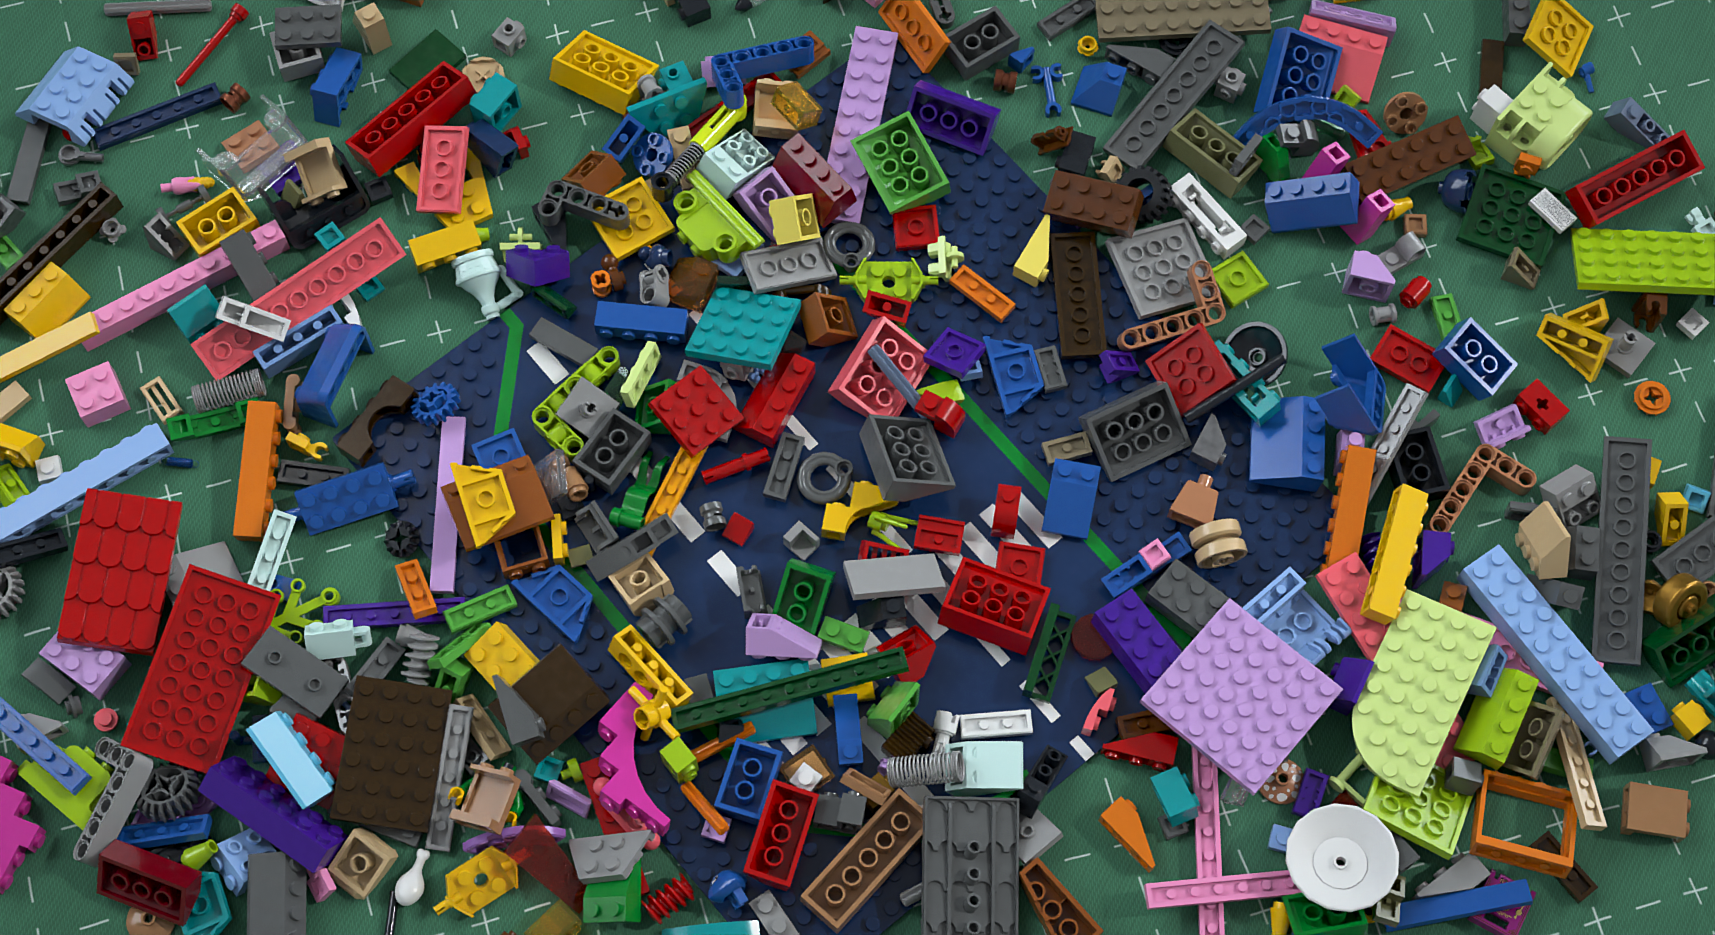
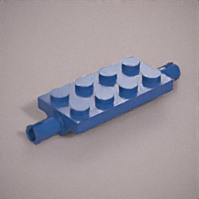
M384 462L296 490L294 494L298 507L283 512L296 516L295 522L305 521L311 536L399 507L395 492L398 488L415 484L416 478L413 476L414 472L412 469L396 475L389 474Z

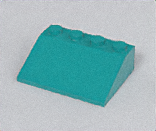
M797 659L715 670L713 675L716 697L809 672L808 661ZM813 697L735 718L741 719L743 724L748 721L753 723L756 733L744 739L753 743L818 734Z

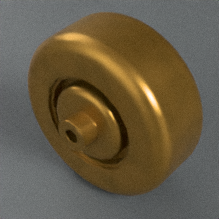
M1680 573L1668 579L1657 592L1653 602L1652 610L1655 619L1666 627L1671 628L1681 621L1680 618L1694 615L1698 608L1707 601L1708 592L1705 584L1688 573Z

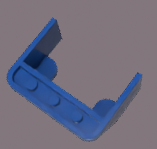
M333 324L326 329L324 341L302 385L298 386L295 391L294 397L297 399V405L304 417L334 428L338 427L339 424L330 407L359 349L371 354L375 352L364 326L358 324Z
M1355 333L1322 346V351L1332 364L1331 381L1335 386H1338L1334 390L1315 397V400L1325 413L1327 423L1336 429L1370 436L1381 433L1386 395L1385 382Z

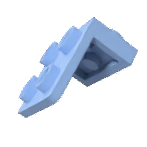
M249 828L218 843V851L211 856L210 860L212 867L223 877L227 888L232 890L237 897L245 893L248 887V855L277 851L269 841Z

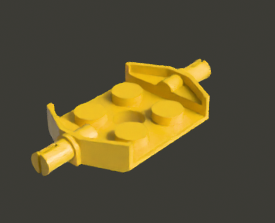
M491 845L445 875V900L433 907L435 912L439 916L449 908L454 907L456 910L473 918L475 912L510 889L518 888L517 866L531 855L526 848L515 855H512V853L509 855ZM478 874H486L487 880L484 884L477 885L474 883V879Z

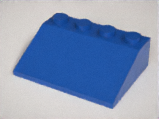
M1289 26L1276 29L1253 112L1258 113L1269 105L1294 97L1318 96L1330 98L1343 47ZM1299 120V121H1290V122H1287V123H1290V124H1300V122H1301L1302 120ZM1310 120L1314 122L1316 130L1320 131L1322 129L1324 120Z
M1296 396L1280 398L1281 410L1261 427L1251 418L1249 482L1317 492L1324 481L1325 413L1313 397Z

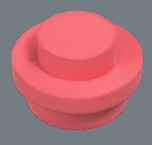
M111 708L99 710L94 717V725L102 732L112 731L119 722L118 714Z

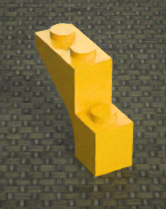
M869 481L854 482L850 507H846L838 502L826 504L821 537L844 541L849 526L856 519L870 515L873 510L880 512L895 507L899 501L883 500L879 487Z

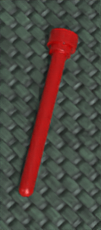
M238 3L233 5L230 9V17L176 80L177 86L182 87L237 22L240 23V21H244L248 17L249 12Z

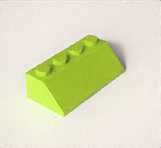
M1503 668L1491 698L1475 696L1453 750L1498 770L1506 761L1539 679L1517 669Z

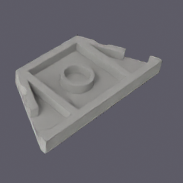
M642 830L569 839L568 843L579 880L583 884L627 879L633 870V866L643 856L642 848L648 840L653 841L655 834L652 830Z

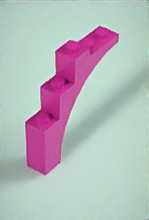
M634 682L632 684V686H635L648 700L654 698V695L652 693L647 691L637 682ZM627 690L599 721V735L605 741L612 742L599 758L598 766L601 771L609 777L612 776L609 782L601 789L599 801L606 810L613 811L617 815L625 808L632 818H638L645 823L648 830H652L653 833H658L663 837L669 830L671 820L655 806L645 792L638 777L634 761V738L639 727L634 721L633 714L634 710L640 707V705Z
M0 756V894H3L5 889L7 890L11 886L13 874L17 867H20L24 862L26 850L36 853L37 849L41 848L44 844L47 832L42 827L22 819L31 809L32 798L26 793L8 786L15 780L19 766L12 760Z

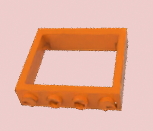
M1484 769L1482 772L1484 775L1483 785L1476 790L1469 854L1566 879L1573 868L1577 812L1571 791L1565 788L1549 786L1543 782L1526 780L1520 776H1511L1496 770ZM1487 789L1564 809L1560 855L1482 835Z

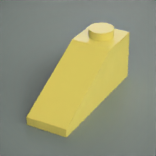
M1048 214L1042 219L1013 269V276L1034 287H1037L1040 281L1044 282L1049 273L1047 265L1049 258L1050 215Z

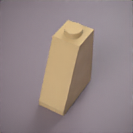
M374 2L354 12L353 23L373 55L392 46L385 20Z

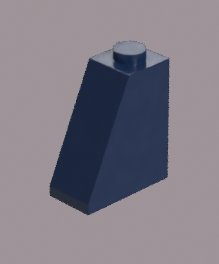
M484 119L470 122L467 125L469 128L468 148L494 178L510 170L519 147L518 144Z

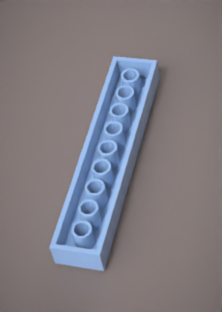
M1499 544L1461 571L1456 579L1461 585L1468 586L1467 592L1609 765L1654 732L1653 728Z

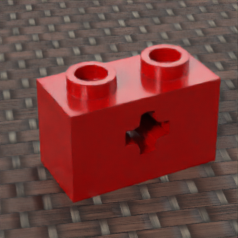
M1538 379L1518 394L1513 404L1517 405L1520 414L1525 415L1531 421L1533 427L1544 435L1559 424L1570 411Z

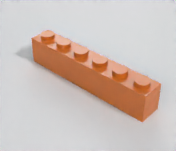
M248 401L233 536L239 541L263 542L270 522L268 521L269 513L273 511L271 492L276 487V478L273 474L274 468L278 466L276 446L280 445L281 433L278 432L279 423L283 421V410L276 402Z
M1347 445L1345 450L1340 452L1339 463H1342L1341 473L1338 472L1336 475L1335 486L1339 487L1337 496L1333 495L1331 509L1335 510L1333 518H1329L1327 532L1331 533L1329 541H1325L1323 555L1327 556L1325 564L1321 565L1320 572L1354 552L1359 556L1377 451L1375 449Z

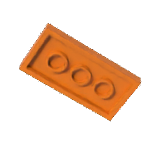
M886 0L878 11L891 31L898 33V40L923 73H929L951 41L920 0Z

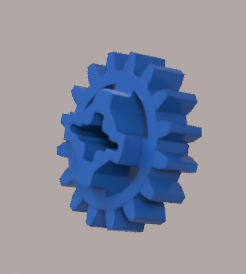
M442 382L440 386L436 383L430 388L426 386V391L418 392L419 398L413 399L415 404L411 406L413 411L411 413L421 425L425 423L427 427L432 423L437 426L439 421L446 422L447 416L453 417L452 411L458 410L457 404L461 402L460 395L455 387L453 388L452 384L446 385L445 382Z

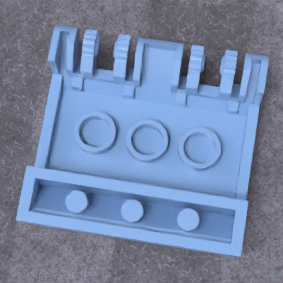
M78 46L63 52L16 111L15 115L34 125L40 118L69 132L72 142L85 147L91 140V137L94 136L95 131L84 119L86 118L93 125L101 127L103 121L115 109V105L117 106L120 102L119 98L109 87L116 91V93L124 96L135 82L115 62Z
M1289 567L1249 601L1243 609L1315 666L1326 654L1332 651L1330 645L1325 640L1338 645L1342 642V639H1345L1352 633V630L1341 617L1335 622L1304 590L1306 582Z

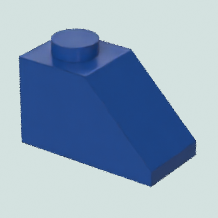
M627 114L602 150L612 154L622 164L631 153L632 147L637 144L646 127Z

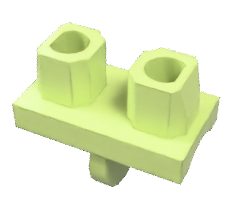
M518 227V234L509 235L510 241L518 240V243H500V250L503 252L505 263L506 250L515 248V245L524 244L533 250H542L540 242L524 243V240H532V234H524L523 227Z
M939 236L938 242L928 245L929 257L931 259L938 258L939 260L937 263L928 265L929 275L938 276V278L942 277L945 282H949V279L952 277V268H958V263L964 261V254L958 251L957 246L951 247V244L946 242L945 236Z

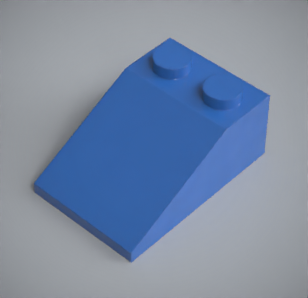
M1055 458L1041 532L1087 540L1101 469L1100 466Z

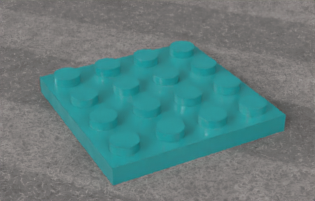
M716 286L685 348L686 356L771 371L802 306L801 300L763 293L754 295L751 291Z

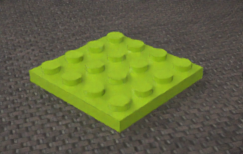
M1434 764L1419 799L1388 785L1375 775L1362 809L1377 816L1389 830L1449 860L1454 853L1473 795L1469 796L1444 789V769Z

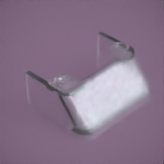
M263 94L260 96V99L268 112L264 117V122L269 130L239 156L232 152L224 151L212 159L200 147L196 150L208 171L229 189L234 187L244 201H253L258 198L260 194L256 188L260 186L266 191L296 165L295 161L286 163L283 156L284 153L308 143L307 139L285 112Z

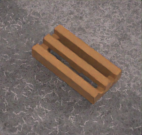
M849 768L840 780L844 785L881 806L892 793L890 789L853 768Z

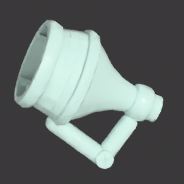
M490 248L462 255L451 262V266L455 269L456 273L455 285L472 294L482 305L481 311L487 318V321L500 317V310L523 296V291L518 287L513 278L506 276L505 266L497 264L493 258V250ZM500 275L512 293L496 303L494 297L495 286Z

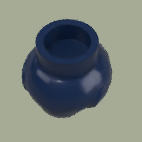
M655 244L653 247L650 245L643 246L638 251L639 258L642 261H646V265L650 269H654L659 264L665 267H671L673 264L672 250L666 249L661 244Z

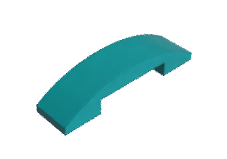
M333 221L314 234L326 252H329L346 240ZM374 276L355 290L368 302L386 289L378 278Z
M759 920L699 924L663 929L662 935H760Z

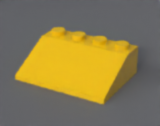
M584 30L553 58L549 80L624 115L628 113L626 107L636 104L640 98L637 87L638 80L647 74L654 76L659 65Z

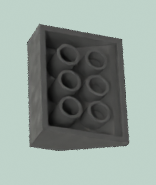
M1156 381L1078 417L1083 432L1086 431L1090 446L1110 482L1192 445L1169 385L1164 381Z
M868 415L859 435L883 500L905 502L955 488L956 484L930 419Z

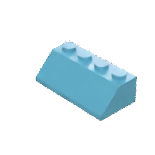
M276 711L250 726L246 731L301 808L313 807L335 791L334 784L336 781L330 772H325L320 766L322 761L314 751L312 753L306 746L308 742L303 734L300 732L296 733L292 727L294 723L291 717L286 712Z

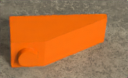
M1120 796L1100 815L1098 821L1150 873L1155 867V862L1139 815L1136 812L1137 808L1129 799L1124 800Z

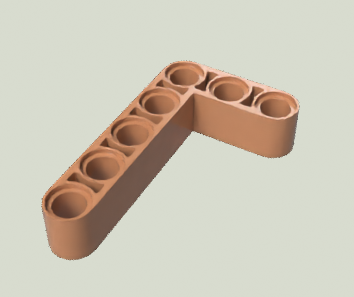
M1198 260L1187 271L1188 281L1197 308L1125 330L1117 338L1119 349L1124 352H1130L1179 337L1194 327L1189 324L1188 316H1193L1197 320V324L1203 323L1205 328L1215 326L1225 318L1226 311L1210 264L1207 261ZM1195 267L1203 270V277L1196 275ZM1202 288L1210 291V298H1205L1202 295ZM1212 309L1217 312V320L1209 316V310ZM1167 322L1175 325V333L1168 331ZM1146 329L1154 331V339H1149L1146 336ZM1125 335L1133 338L1134 344L1132 346L1125 343Z
M1480 445L1432 516L1425 530L1436 531L1433 525H1438L1442 529L1439 532H1448L1484 475L1517 495H1526L1537 481L1536 474L1492 445ZM1479 454L1485 455L1488 460L1481 459ZM1499 467L1506 468L1508 473L1502 472ZM1468 472H1473L1477 478L1470 477ZM1519 479H1524L1528 485L1522 484ZM1456 489L1462 490L1465 496L1459 495ZM1445 507L1451 508L1454 513H1448L1445 510Z

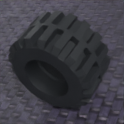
M1137 165V169L1134 167L1128 168L1129 173L1124 171L1121 174L1123 178L1121 180L1117 179L1115 183L1133 188H1138L1143 184H1152L1153 196L1147 204L1141 207L1137 223L1145 224L1146 222L1152 224L1154 219L1157 221L1161 220L1160 215L1162 213L1166 215L1169 212L1166 210L1167 206H1172L1170 198H1173V193L1170 191L1172 186L1168 179L1150 166Z

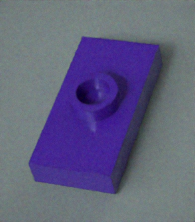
M1306 767L1291 814L1304 817L1313 809L1320 807L1329 775Z

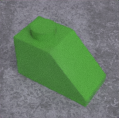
M460 657L456 658L445 668L440 669L435 688L453 690L452 704L463 695L469 685L474 666Z

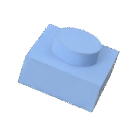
M1273 824L1267 849L1286 854L1287 839L1293 829Z

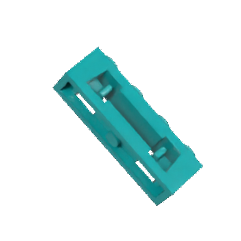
M1219 339L1215 342L1224 360L1231 366L1232 372L1239 379L1250 372L1249 365L1242 358L1238 360L1233 355L1235 352L1229 344H1223ZM1263 379L1248 387L1254 393L1250 397L1252 403L1248 400V395L1243 390L1231 397L1260 427L1281 410L1280 397L1274 390L1269 391L1264 386L1265 382Z

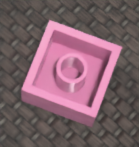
M108 361L65 379L80 418L88 428L131 410L116 372Z

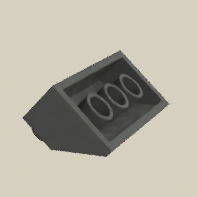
M284 852L248 855L247 935H306L307 868Z

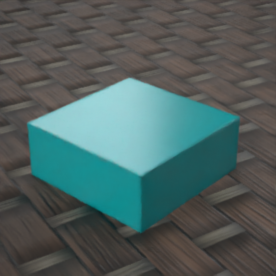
M547 756L538 764L533 776L534 779L546 783L554 779L559 781L561 777L560 771L564 769L565 762Z

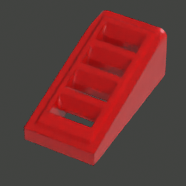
M862 540L857 560L867 559L869 547H872L870 559L877 557L878 549H882L880 558H886L887 551H891L890 557H896L897 552L900 553V556H909L910 550Z

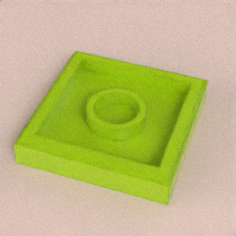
M1243 250L1212 268L1221 296L1231 309L1269 286V283Z

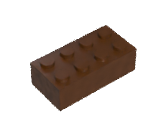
M1055 170L1043 213L1050 215V220L1132 239L1144 196L1141 189Z

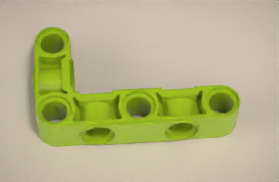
M606 346L598 351L532 412V421L536 431L561 455H567L571 463L578 452L571 453L569 452L570 449L579 447L581 450L584 443L555 413L581 377L599 387L606 379L609 380L618 371L620 359L618 351L614 347ZM609 357L614 358V361L609 363L604 360ZM542 417L548 418L545 423L538 422Z

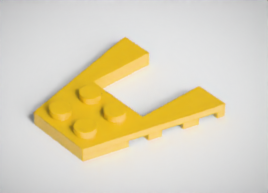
M467 148L466 170L471 180L464 182L461 214H434L446 228L473 219L475 225H478L493 218V211L480 160L469 148ZM414 161L395 169L394 175L396 178H399L411 193L418 196L420 172Z

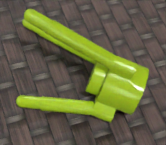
M873 510L867 527L872 529V535L879 537L890 546L899 547L882 534L881 531L886 532L889 525L907 529L908 526L906 524L917 526L918 521Z

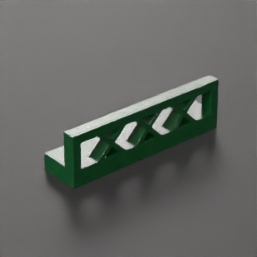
M1052 602L1022 696L1047 704L1050 703L1077 617L1060 611V605ZM1060 617L1069 620V627L1059 632L1055 625L1056 618ZM1058 638L1062 644V649L1052 653L1048 643ZM1047 651L1049 656L1044 658L1045 653ZM1059 655V659L1057 662L1055 657ZM1051 659L1056 667L1055 671L1045 675L1041 665ZM1053 676L1052 681H1051V684H1050L1048 678H1050V677ZM1045 681L1049 688L1047 696L1034 693L1035 685Z

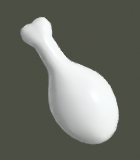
M418 849L413 867L397 881L395 898L400 905H412L423 894L425 884L422 868L425 861L430 857L428 850Z

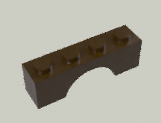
M394 375L389 380H385L376 397H372L368 401L365 411L353 420L349 431L343 433L339 438L337 447L340 453L363 468L377 451L371 438L375 424L381 418L390 414L405 415L414 404L413 399L418 398L416 390Z

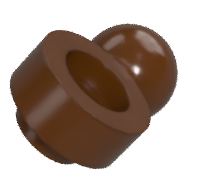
M607 254L601 259V266L609 273L614 291L623 290V285L627 283L623 271L618 272L619 261L613 254Z

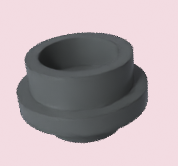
M68 695V701L64 702L67 715L72 714L74 719L78 718V715L83 714L79 696L72 697V695Z

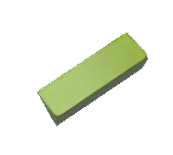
M10 463L0 466V502L4 507H8L15 503L19 497L30 494Z

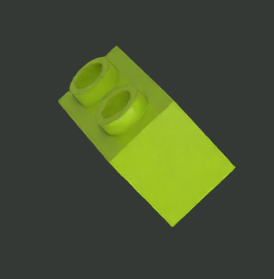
M679 736L659 751L662 763L680 785L684 781L686 783L692 781L697 776L696 772L699 771L697 758Z

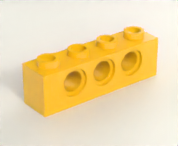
M631 624L613 636L607 650L639 685L654 695L653 699H655L659 687L664 685L668 687L665 701L670 709L689 703L693 695L692 690Z

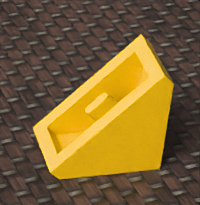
M1603 298L1562 314L1563 318L1598 333L1602 331L1609 321Z

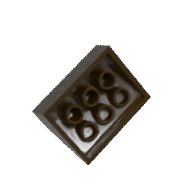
M561 643L511 685L545 722L546 731H543L545 738L521 746L537 765L610 702L607 693ZM497 697L488 705V708L507 730Z

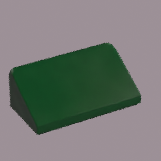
M545 284L536 287L530 286L534 298L565 319H569L577 309V306Z

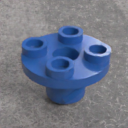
M658 133L644 135L631 150L636 169L642 175L648 177L668 170L673 160V148L670 141Z

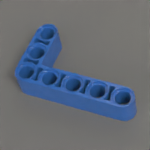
M799 36L714 55L711 58L712 80L724 105L729 109H739L744 105L743 83L741 79L813 63L814 40L809 36Z

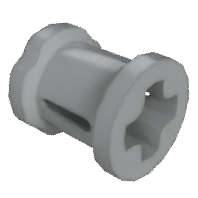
M1390 303L1388 306L1378 308L1371 306L1369 308V318L1372 326H1377L1378 323L1384 322L1396 323L1397 311L1395 305Z

